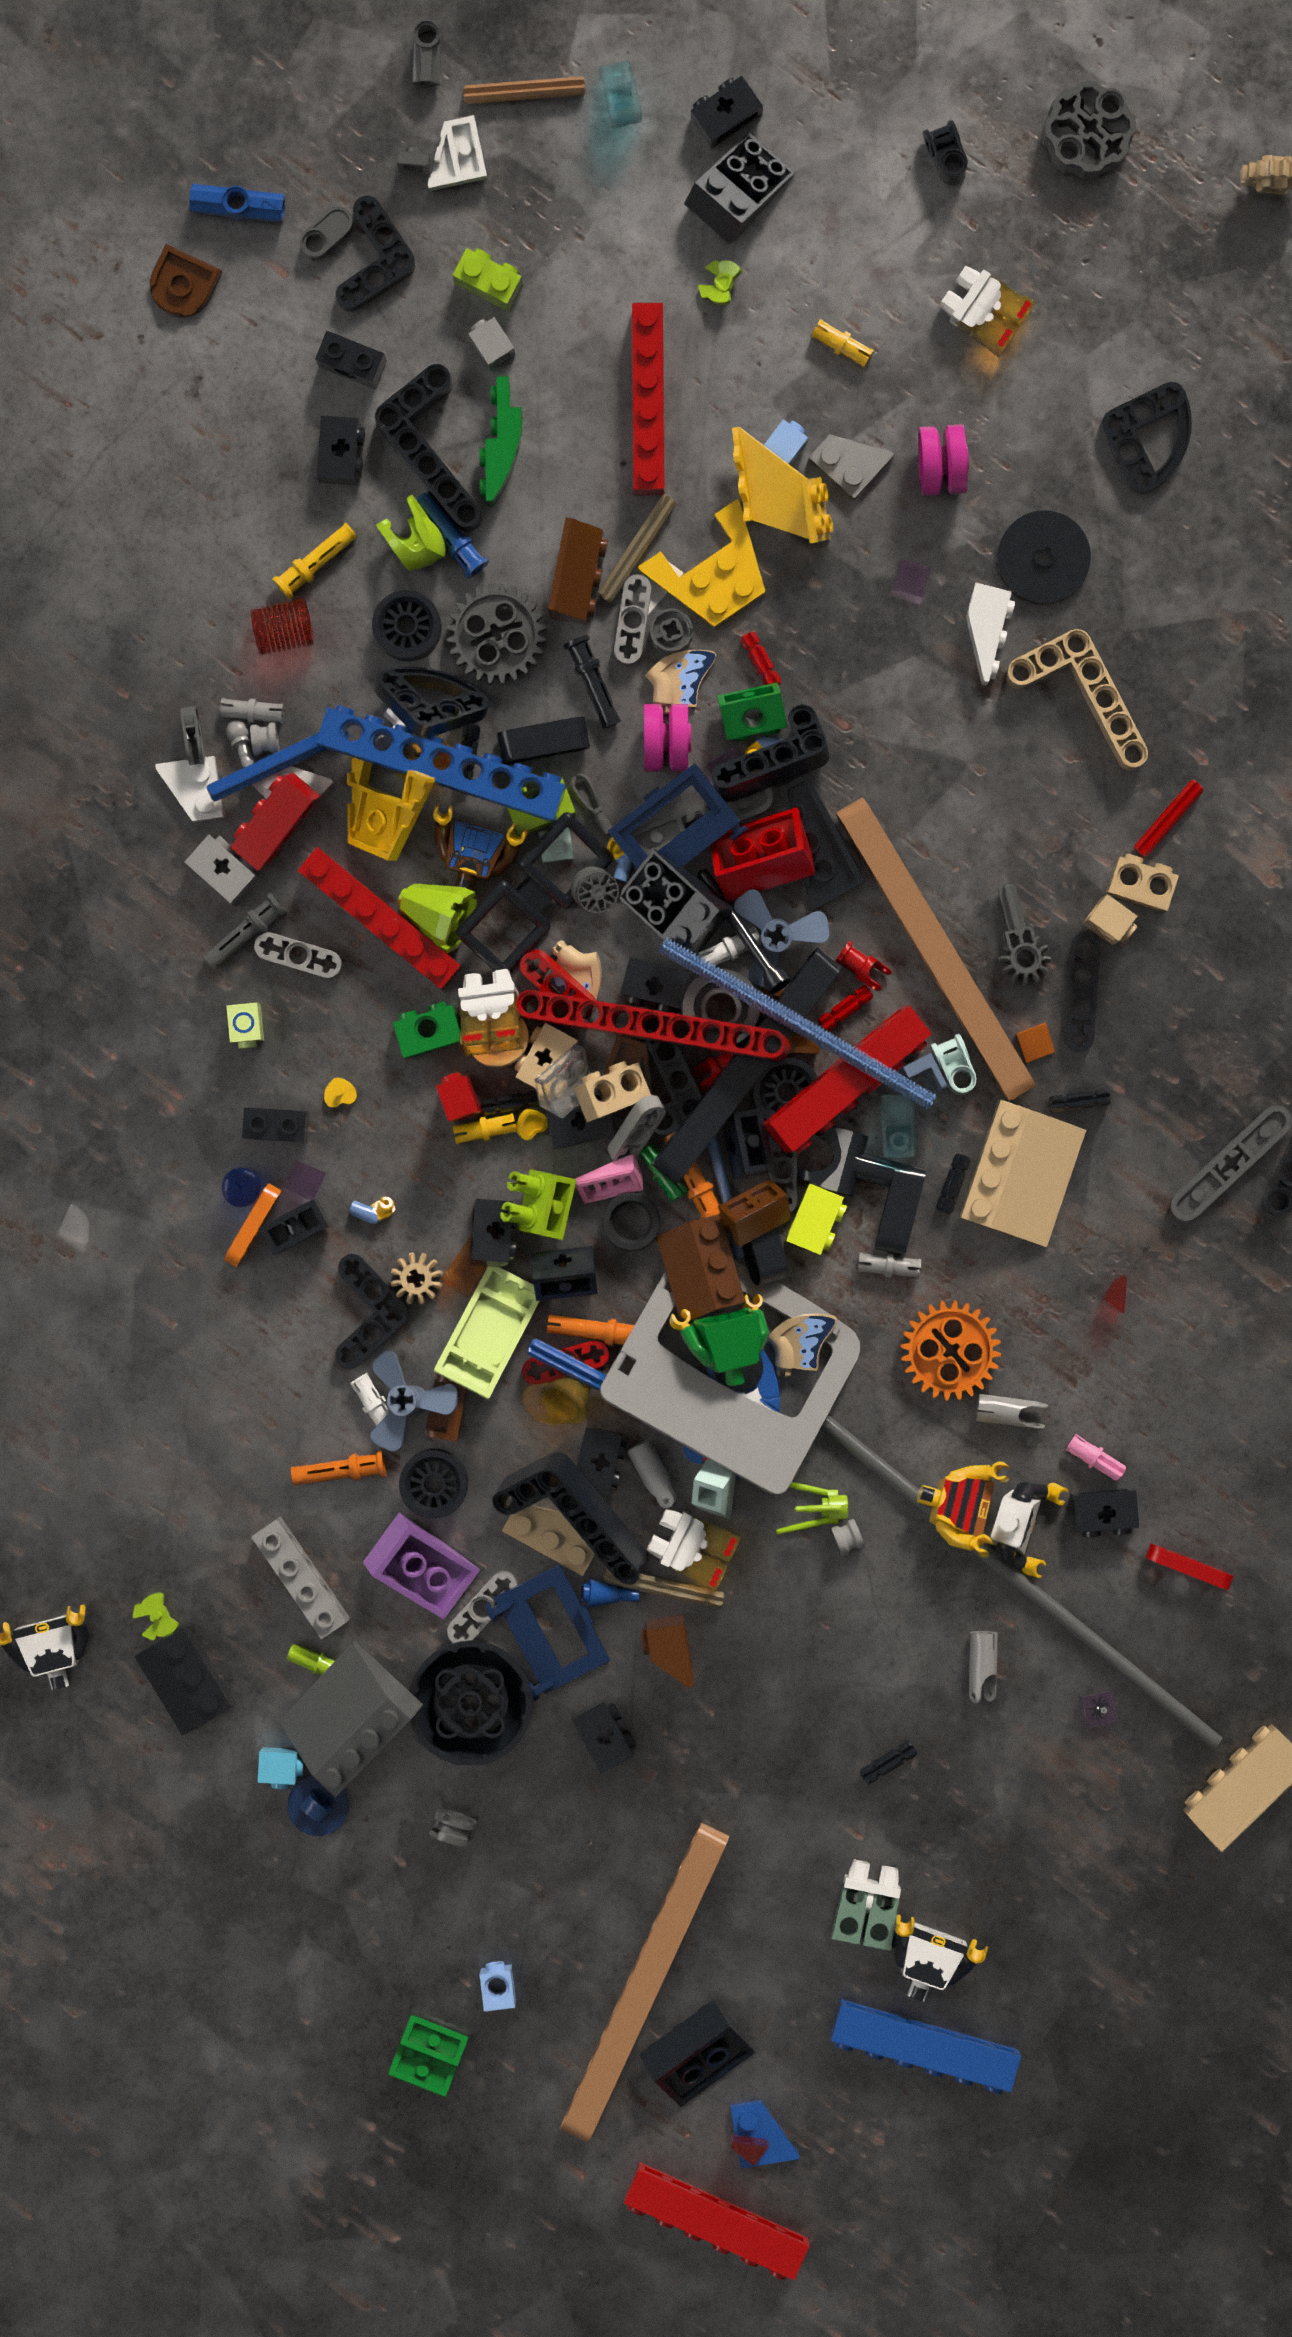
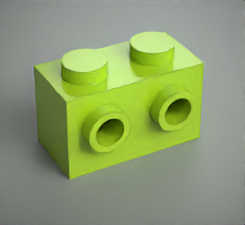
M466 248L452 275L454 284L509 312L523 286L522 276L518 275L520 271L508 263L503 262L501 266L491 261L492 256L481 249L476 248L475 251Z

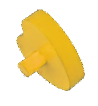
M334 1078L327 1085L324 1093L326 1104L332 1108L338 1107L342 1103L352 1104L357 1099L355 1087L342 1078Z
M525 1109L518 1118L517 1133L522 1139L530 1140L537 1133L544 1132L548 1128V1120L542 1112L536 1109Z

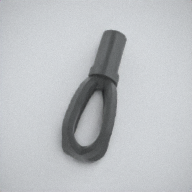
M585 774L574 776L570 780V789L578 802L590 812L588 813L589 816L594 819L604 836L609 833L608 830L612 826L603 812V807L600 806L597 792L588 776ZM582 779L586 782L592 794L595 807L592 808L581 797L575 787L576 781Z

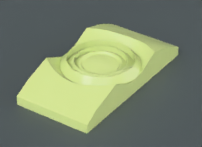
M488 1266L433 1372L489 1400L540 1302L536 1301L534 1285L500 1267Z

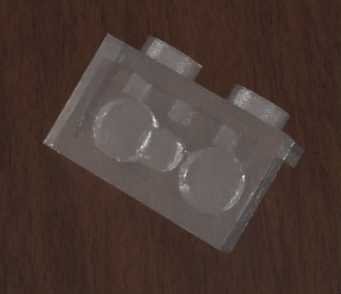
M574 1044L534 1079L540 1106L561 1118L565 1117L580 1104L573 1087L583 1084L582 1077L594 1073L589 1070L584 1047Z

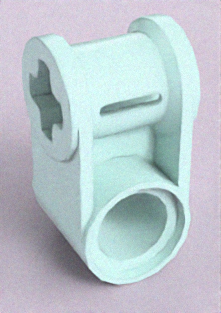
M960 1033L955 1034L953 1039L939 1045L931 1044L934 1058L938 1067L942 1070L949 1089L957 1095L969 1093L975 1086L977 1079ZM956 1049L955 1051L950 1052V1053H948V1054H945V1055L943 1054V1053L948 1052V1051H950V1050ZM964 1072L970 1077V1085L967 1088H958L954 1084L953 1077L956 1073Z

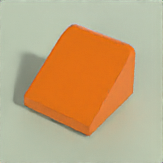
M1046 1023L1015 1034L1026 1063L1055 1052Z

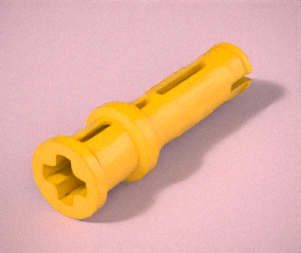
M344 523L342 527L302 560L300 558L295 559L292 562L293 566L281 576L273 577L272 580L289 600L292 599L293 593L306 582L311 583L315 577L313 574L352 541L356 540L358 536L347 523Z

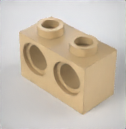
M1126 854L1125 858L1118 857L1105 895L1108 894L1109 896L1161 913L1167 912L1179 875L1172 873L1173 868L1159 863H1155V866L1151 867L1142 864L1143 858L1131 854ZM1130 869L1135 873L1136 881L1134 885H1125L1121 881L1120 874L1122 870ZM1152 879H1160L1164 882L1165 892L1162 895H1156L1151 891L1150 882Z
M1106 894L1098 901L1082 924L1109 944L1114 945L1119 941L1122 943L1127 941L1137 927L1133 923L1137 915Z
M625 1060L608 1067L609 1074L601 1076L599 1071L582 1077L583 1084L573 1087L587 1122L633 1105L641 1098L651 1095L638 1062L628 1066ZM622 1077L625 1078L629 1084L628 1091L624 1090L621 1086ZM595 1088H598L602 1093L601 1102L595 1098Z

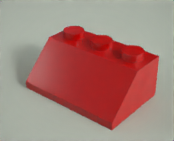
M798 807L739 825L740 828L745 825L748 830L733 841L730 838L734 833L730 829L711 844L715 877L727 902L739 898L750 889L760 892L815 875L812 852Z

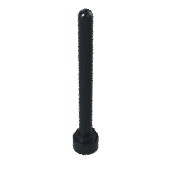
M707 869L699 870V880L712 888L726 901L722 890ZM733 908L726 919L764 973L762 975L764 986L770 994L781 991L790 983V978L784 969L773 966Z

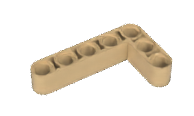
M1080 629L1071 630L1011 662L1006 670L1005 677L1007 683L1015 689L1026 688L1068 666L1118 764L1125 770L1133 771L1145 763L1148 758L1147 747L1090 636L1085 631ZM1071 638L1080 639L1084 645L1083 651L1078 653L1071 651L1068 647V640ZM1044 652L1052 653L1056 658V664L1051 667L1043 665L1040 655ZM1091 665L1096 668L1098 676L1095 680H1088L1083 676L1082 668L1084 666ZM1017 666L1026 668L1029 674L1028 679L1024 681L1015 679L1012 673L1013 668ZM1107 693L1112 699V705L1107 708L1099 706L1096 701L1097 694ZM1120 720L1125 724L1126 732L1124 735H1116L1111 731L1110 725L1112 721ZM1130 747L1137 749L1140 753L1139 762H1129L1125 758V750Z

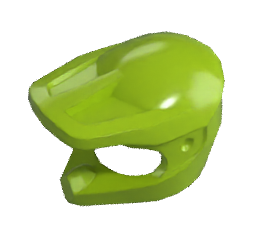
M410 495L407 497V501L414 516L407 519L412 531L410 537L402 538L391 530V521L387 518L376 524V527L409 571H414L430 566L439 559L444 558L446 549L441 532L429 519L416 498Z

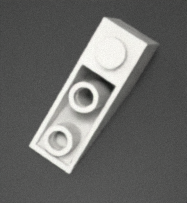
M975 583L966 614V621L981 683L987 686L990 678L996 679L1000 661H996L995 656L997 648L1003 650L1007 631L1002 630L1005 618L1011 619L1015 601L1010 600L1011 591Z

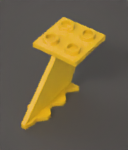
M741 427L732 428L734 443L733 459L739 475L738 491L744 507L743 522L753 520L810 540V543L831 539L830 533L833 532V521L831 515L827 514L825 502L828 501V489L826 484L822 483L821 477L806 478Z

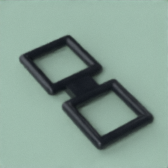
M564 812L519 861V867L528 875L516 889L507 881L499 882L456 929V936L494 972L496 970L508 969L510 973L521 961L522 957L550 930V922L540 911L552 899L563 909L570 908L575 902L571 894V888L565 894L534 865L537 859L567 827L599 857L592 866L605 870L613 861L612 853L569 812ZM505 896L536 927L502 962L471 931Z

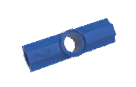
M192 184L189 210L192 213L226 216L236 221L252 219L282 223L285 214V194L245 190L240 186L226 188ZM238 197L245 199L242 208L232 209L230 207L233 199Z

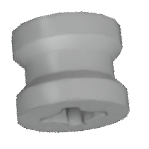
M275 722L269 723L266 727L250 726L254 756L262 755L263 752L267 751L273 754L280 751L278 730Z
M854 1518L848 1520L847 1524L842 1527L837 1525L831 1527L842 1556L849 1554L851 1549L866 1547Z

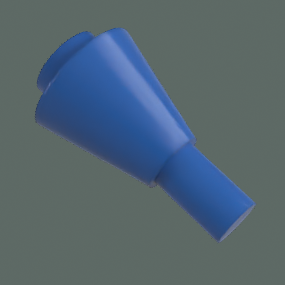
M589 1577L588 1582L582 1584L581 1601L586 1602L587 1608L617 1603L618 1601L638 1602L639 1590L621 1589L618 1586Z

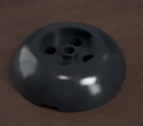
M460 1641L438 1649L421 1664L415 1673L409 1692L423 1704L410 1720L416 1736L432 1754L455 1765H484L502 1758L520 1742L530 1722L532 1693L523 1669L507 1652L486 1642ZM467 1673H474L477 1676L478 1680L475 1685L470 1686L465 1683L464 1676ZM491 1694L499 1697L500 1703L496 1707H490L486 1702L487 1697ZM446 1695H452L456 1700L455 1706L451 1708L445 1707L442 1702L443 1698ZM466 1697H476V1705L469 1706L465 1701ZM475 1717L478 1720V1726L475 1729H468L465 1726L466 1718Z

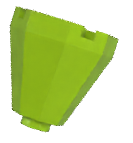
M415 883L401 891L397 902L400 905L401 915L445 953H449L460 946L462 941L456 936V929L478 905L477 900L473 899L476 896L475 892L465 887Z

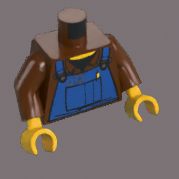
M439 803L436 804L433 814L436 821L435 844L439 858L446 864V868L458 872L455 887H465L473 891L476 878L490 881L491 877H499L514 864L521 844L528 835L529 831L525 829L522 836H518L514 832L516 823H514L508 832L505 833L453 818L454 808L452 805L449 806L447 814H442L438 809Z

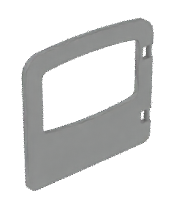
M734 1260L742 1291L749 1297L753 1298L755 1294H760L763 1298L762 1304L789 1319L803 1314H829L776 1281L756 1286L751 1280L748 1267ZM665 1272L600 1387L602 1399L772 1495L783 1494L792 1482L858 1359L860 1342L857 1335L851 1328L837 1319L836 1325L824 1341L831 1349V1356L800 1414L796 1417H789L723 1386L682 1361L659 1344L658 1334L675 1306L672 1293L664 1289L668 1283ZM626 1356L636 1361L629 1375L619 1371Z

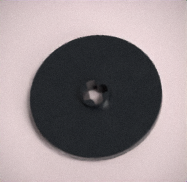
M1034 511L1018 518L1004 533L998 549V567L1004 582L1017 596L1033 603L1049 604L1069 597L1082 585L1090 568L1091 551L1084 531L1071 518L1055 511ZM1044 550H1048L1050 552L1049 558L1052 559V562L1046 561L1042 565L1039 563L1040 557L1036 553H1043Z

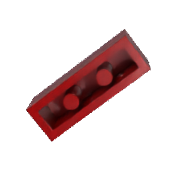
M293 772L283 777L279 775L269 787L271 794L266 800L261 799L251 811V814L254 815L248 824L245 822L241 824L233 835L236 840L230 848L258 871L264 869L272 862L321 797L319 793Z
M458 1072L441 1078L442 1084L437 1085L436 1088L448 1122L456 1123L483 1113L471 1078L466 1075L462 1076Z

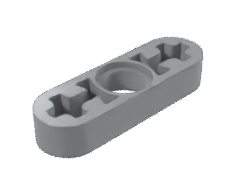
M642 575L630 576L625 581L614 652L616 659L621 664L627 666L634 665L641 659L652 589L649 580ZM636 582H641L642 588L647 589L646 593H640L639 604L645 603L644 609L636 605L626 606V601L633 603L634 595L633 591L629 590V587L635 586ZM637 612L641 615L642 623L638 628L631 629L625 625L624 617L627 613ZM622 632L629 635L640 634V639L633 637L632 646L633 649L637 650V654H631L630 659H626L624 653L619 652L620 647L624 648L627 645V636L621 637Z
M262 933L257 937L254 944L257 955L266 961L323 978L331 979L338 976L343 967L341 957L334 951L275 933ZM269 938H273V944L284 948V941L289 942L284 951V961L279 960L281 953L276 951H270L269 955H265V949L261 947L262 942H268ZM295 947H303L307 951V959L302 964H294L290 959V952ZM313 950L319 951L316 955L318 959L327 960L328 956H332V962L336 964V968L329 969L328 973H324V967L314 963V969H309L308 967L313 960Z
M649 1095L636 1102L608 1146V1152L613 1162L632 1154L635 1155V1158L638 1157L665 1115V1109L658 1096Z
M499 1571L494 1574L450 1622L447 1635L452 1643L472 1641L490 1622L491 1618L489 1616L480 1617L474 1612V1604L476 1601L484 1599L491 1604L492 1608L497 1606L494 1598L484 1592L489 1589L493 1593L498 1587L496 1582L498 1578L502 1581L508 1578L511 1581L509 1584L510 1589L517 1586V1579L511 1572ZM465 1612H468L474 1621L481 1623L479 1627H476L474 1623L469 1626L467 1630L469 1637L467 1638L464 1636L457 1638L454 1635L456 1633L454 1625L462 1626L469 1619L463 1616Z

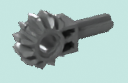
M1014 884L1005 885L998 888L1008 931L1003 933L1005 944L1001 949L1009 954V956H1000L998 961L1009 963V966L1004 967L1001 972L1003 975L1011 970L1014 972L1010 978L1011 983H1014L1018 976H1022L1021 984L1022 986H1027L1028 976L1030 975L1032 981L1036 984L1040 982L1036 971L1043 975H1047L1049 972L1046 967L1041 965V963L1047 964L1052 962L1051 957H1042L1041 955L1049 947L1048 945H1044L1039 949L1036 947L1041 938L1039 936L1035 937L1033 925L1026 926L1016 886ZM1020 952H1028L1032 955L1033 964L1031 967L1023 968L1018 964L1017 955Z

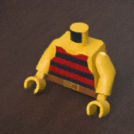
M999 1461L994 1463L992 1467L990 1465H973L951 1471L948 1476L939 1480L937 1489L921 1485L917 1495V1503L932 1507L929 1521L936 1526V1531L950 1546L969 1551L975 1549L981 1557L986 1558L990 1554L987 1550L980 1549L981 1546L985 1543L994 1545L990 1537L983 1534L995 1482L990 1480L993 1477L1001 1483L1008 1482L1009 1478L1007 1476L999 1477L998 1472L1000 1469L1010 1468V1466Z

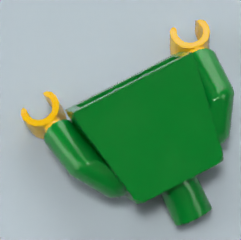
M746 1294L744 1296L746 1303L742 1309L693 1320V1325H689L690 1313L686 1309L681 1311L684 1322L677 1321L674 1314L670 1317V1325L675 1330H682L680 1335L694 1356L703 1366H708L716 1372L725 1371L726 1384L729 1386L740 1385L745 1382L743 1367L758 1363L759 1354L762 1352L769 1335L764 1313L762 1310H759L763 1302L760 1294L754 1295V1305L749 1302L748 1295Z

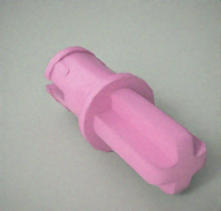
M1077 1434L1074 1435L1066 1448L1067 1452L1089 1464L1088 1468L1091 1469L1093 1466L1115 1481L1120 1480L1126 1471L1125 1465L1102 1452V1447L1097 1448Z

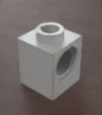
M495 317L487 320V318L481 319L471 327L472 331L468 333L469 339L489 371L516 355L514 346Z

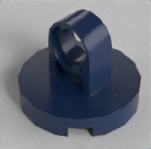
M313 1775L304 1776L293 1786L288 1796L287 1811L291 1822L298 1830L311 1836H324L333 1833L343 1824L349 1812V1799L346 1788L335 1797Z

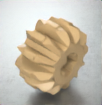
M414 1252L409 1253V1265L403 1258L398 1259L399 1265L404 1268L403 1271L397 1268L391 1270L392 1274L400 1276V1280L391 1281V1286L402 1285L403 1288L396 1293L397 1297H401L406 1292H409L407 1297L408 1304L413 1302L415 1294H417L419 1304H424L425 1297L423 1292H426L431 1299H434L436 1294L430 1287L442 1288L443 1284L433 1281V1277L442 1276L443 1271H431V1268L438 1263L436 1259L425 1265L426 1253L421 1254L419 1263L416 1262ZM417 1269L418 1274H424L425 1281L420 1282L423 1284L421 1287H417L416 1283H410L409 1276H413V1270Z

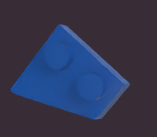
M762 2100L730 2105L741 2169L800 2159L798 2150L789 2141L777 2121L773 2119Z

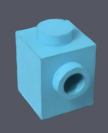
M262 1747L259 1751L257 1783H271V1788L289 1789L290 1785L296 1784L298 1776L303 1777L304 1761L302 1758H299V1753L296 1749Z

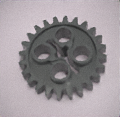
M490 583L488 584L487 593L484 594L479 587H476L477 596L473 598L466 593L465 597L468 603L466 605L459 602L456 603L457 608L461 612L459 614L450 613V618L456 622L455 625H447L446 627L448 631L455 634L447 638V643L456 644V647L450 651L451 656L461 655L456 662L457 666L467 664L465 674L468 676L473 671H476V680L478 682L481 681L484 675L488 676L489 685L493 684L495 677H499L502 685H505L506 676L508 675L516 682V672L520 670L527 676L526 665L537 666L533 655L544 654L543 650L537 647L538 644L547 642L545 637L539 635V633L547 630L546 625L537 624L543 618V614H533L537 603L532 602L527 605V593H524L519 598L516 597L517 587L515 586L509 593H506L505 586L501 583L499 590L494 592L493 586ZM502 607H509L514 612L513 617L505 622L500 621L496 617L498 610ZM473 619L484 621L485 627L480 633H472L468 630V624ZM518 622L522 623L520 628L503 632L500 641H496L494 637H491L477 646H471V642L491 636V629L497 627L499 631H504ZM515 635H520L526 640L524 647L519 650H513L508 646L510 638ZM486 647H492L497 651L496 658L491 662H485L480 658V652Z

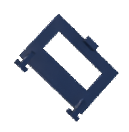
M696 763L692 764L662 789L657 786L643 797L644 803L608 830L609 834L637 869L648 855L631 835V832L691 785L711 810L660 848L658 851L682 867L730 829L734 832L730 836L733 841L748 830L745 825L740 828L738 825L740 819Z
M560 1564L495 1596L494 1599L497 1606L492 1608L490 1603L484 1605L492 1622L497 1621L496 1615L502 1612L539 1682L538 1685L533 1686L532 1682H529L534 1701L540 1698L538 1694L544 1691L546 1694L610 1661L592 1626L594 1622L585 1606L582 1607ZM554 1586L589 1653L564 1667H561L526 1601Z

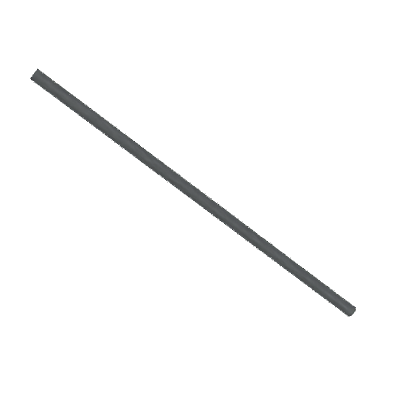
M827 1415L821 1429L930 1518L932 1507L917 1503L919 1489L837 1421ZM986 1543L980 1549L987 1550L990 1554L988 1557H981L975 1549L971 1551L1209 1747L1215 1749L1223 1739L1222 1736L1019 1570L1001 1562L996 1557V1552Z

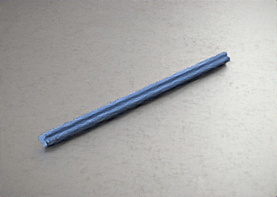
M669 937L661 945L659 953L662 952V955L669 956V959H673L672 961L675 960L676 963L679 962V965L686 966V969L689 968V971L696 972V975L699 974L703 979L706 978V981L709 980L710 983L716 984L720 989L723 987V990H726L727 993L730 991V995L733 993V996H736L737 999L740 997V1000L743 999V1002H747V1005L750 1003V1006L753 1005V1008L757 1007V1010L760 1009V1012H764L763 1014L767 1013V1016L770 1015V1018H774L773 1020L777 1019V1022L780 1021V1024L784 1022L783 1026L787 1025V1028H791L790 1030L794 1029V1032L797 1031V1034H801L800 1036L804 1035V1038L807 1037V1040L811 1038L810 1042L814 1041V1044H818L817 1046L821 1044V1048L824 1047V1050H828L827 1052L831 1050V1054L834 1053V1056L838 1054V1058L841 1056V1060L844 1059L845 1062L848 1060V1064L851 1062V1066L854 1065L855 1068L858 1066V1070L861 1068L862 1072L865 1070V1074L868 1072V1076L871 1075L872 1078L875 1076V1080L878 1078V1081H881L882 1084L885 1082V1086L889 1083L888 1087L892 1086V1090L895 1088V1091L899 1089L898 1093L902 1092V1096L904 1094L905 1097L909 1095V1100L911 1098L912 1101L916 1099L915 1103L919 1102V1105L922 1104V1107L926 1105L925 1109L930 1108L936 1098L935 1093L932 1095V1092H929V1090L925 1091V1088L922 1089V1086H919V1084L915 1085V1082H912V1080L908 1081V1078L905 1079V1076H902V1074L898 1075V1072L895 1073V1070L891 1071L892 1068L888 1069V1066L885 1067V1064L881 1065V1062L878 1063V1060L874 1062L875 1058L871 1059V1056L868 1057V1054L864 1055V1052L861 1053V1050L857 1052L858 1048L854 1049V1046L851 1047V1044L847 1046L848 1042L844 1043V1040L841 1041V1038L837 1040V1036L834 1037V1034L830 1036L831 1032L827 1034V1030L824 1031V1028L820 1030V1026L817 1028V1024L814 1025V1022L811 1024L810 1020L806 1022L807 1018L803 1020V1016L800 1018V1014H793V1010L790 1012V1008L787 1009L786 1006L783 1008V1004L779 1006L780 1003L776 1004V1000L773 1002V998L769 1001L770 997L766 998V994L764 996L763 993L759 995L760 991L756 992V988L752 991L753 987L749 989V984L747 986L746 983L742 985L743 981L739 983V979L736 980V977L732 979L733 975L729 976V973L726 974V971L722 973L723 969L719 970V967L715 969L716 965L712 967V963L709 964V961L705 963L706 959L702 961V957L699 958V955L695 957L696 953L693 955L692 951L688 953L689 949L685 951L686 947L681 949L682 945L678 947L679 943L676 945L675 941L671 943L672 939L668 941Z

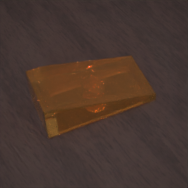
M471 1235L441 1279L465 1297L469 1295L487 1266L469 1265Z

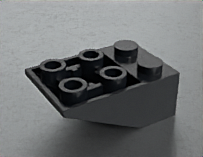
M748 132L694 183L684 205L726 242L731 244L750 226L793 177L795 172Z
M656 849L651 851L618 896L626 906L664 941L669 937L668 941L672 939L671 943L674 941L675 945L679 943L678 947L681 945V949L686 947L685 951L689 949L688 953L692 951V955L696 953L695 956L703 949L733 910L712 888Z

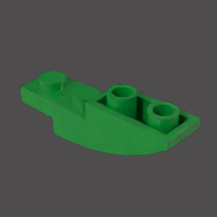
M497 376L496 386H491V405H497V417H491L492 436H497V438L485 439V448H479L480 467H485L486 479H480V497H486L487 506H494L502 495L512 475L520 449L523 411L522 407H510L509 376Z

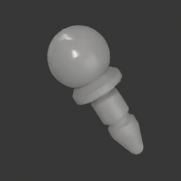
M233 720L226 728V736L232 742V749L238 751L242 766L246 767L254 763L249 748L252 745L250 727L243 720Z

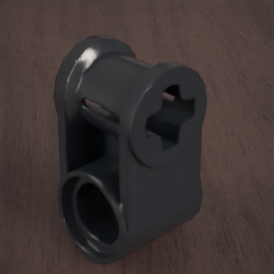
M947 121L946 126L933 131L928 129L922 131L926 148L934 161L940 179L947 185L961 183L966 175L968 160L954 121ZM949 162H956L960 165L961 169L957 172H950L946 169L945 165Z

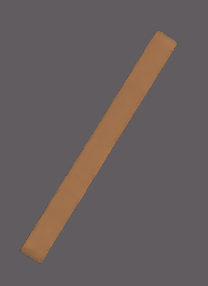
M861 797L836 812V816L1007 1101L1010 1102L1034 1088L1036 1085L865 799Z
M700 1823L559 2130L587 2143L591 2139L722 1856L729 1835Z

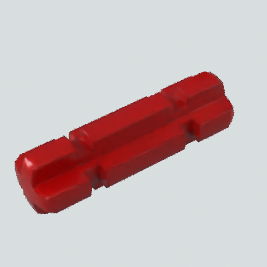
M751 631L743 635L741 643L744 649L749 651L748 656L759 676H763L762 681L764 685L778 683L779 686L781 678L777 671H773L774 666L764 647L759 645L760 640L756 633Z
M862 985L854 991L855 994L853 996L850 994L831 1008L832 1011L830 1013L826 1012L819 1017V1024L825 1031H830L837 1026L836 1023L838 1021L842 1022L861 1008L860 1005L862 1003L865 1005L873 999L874 996L871 990L866 985Z

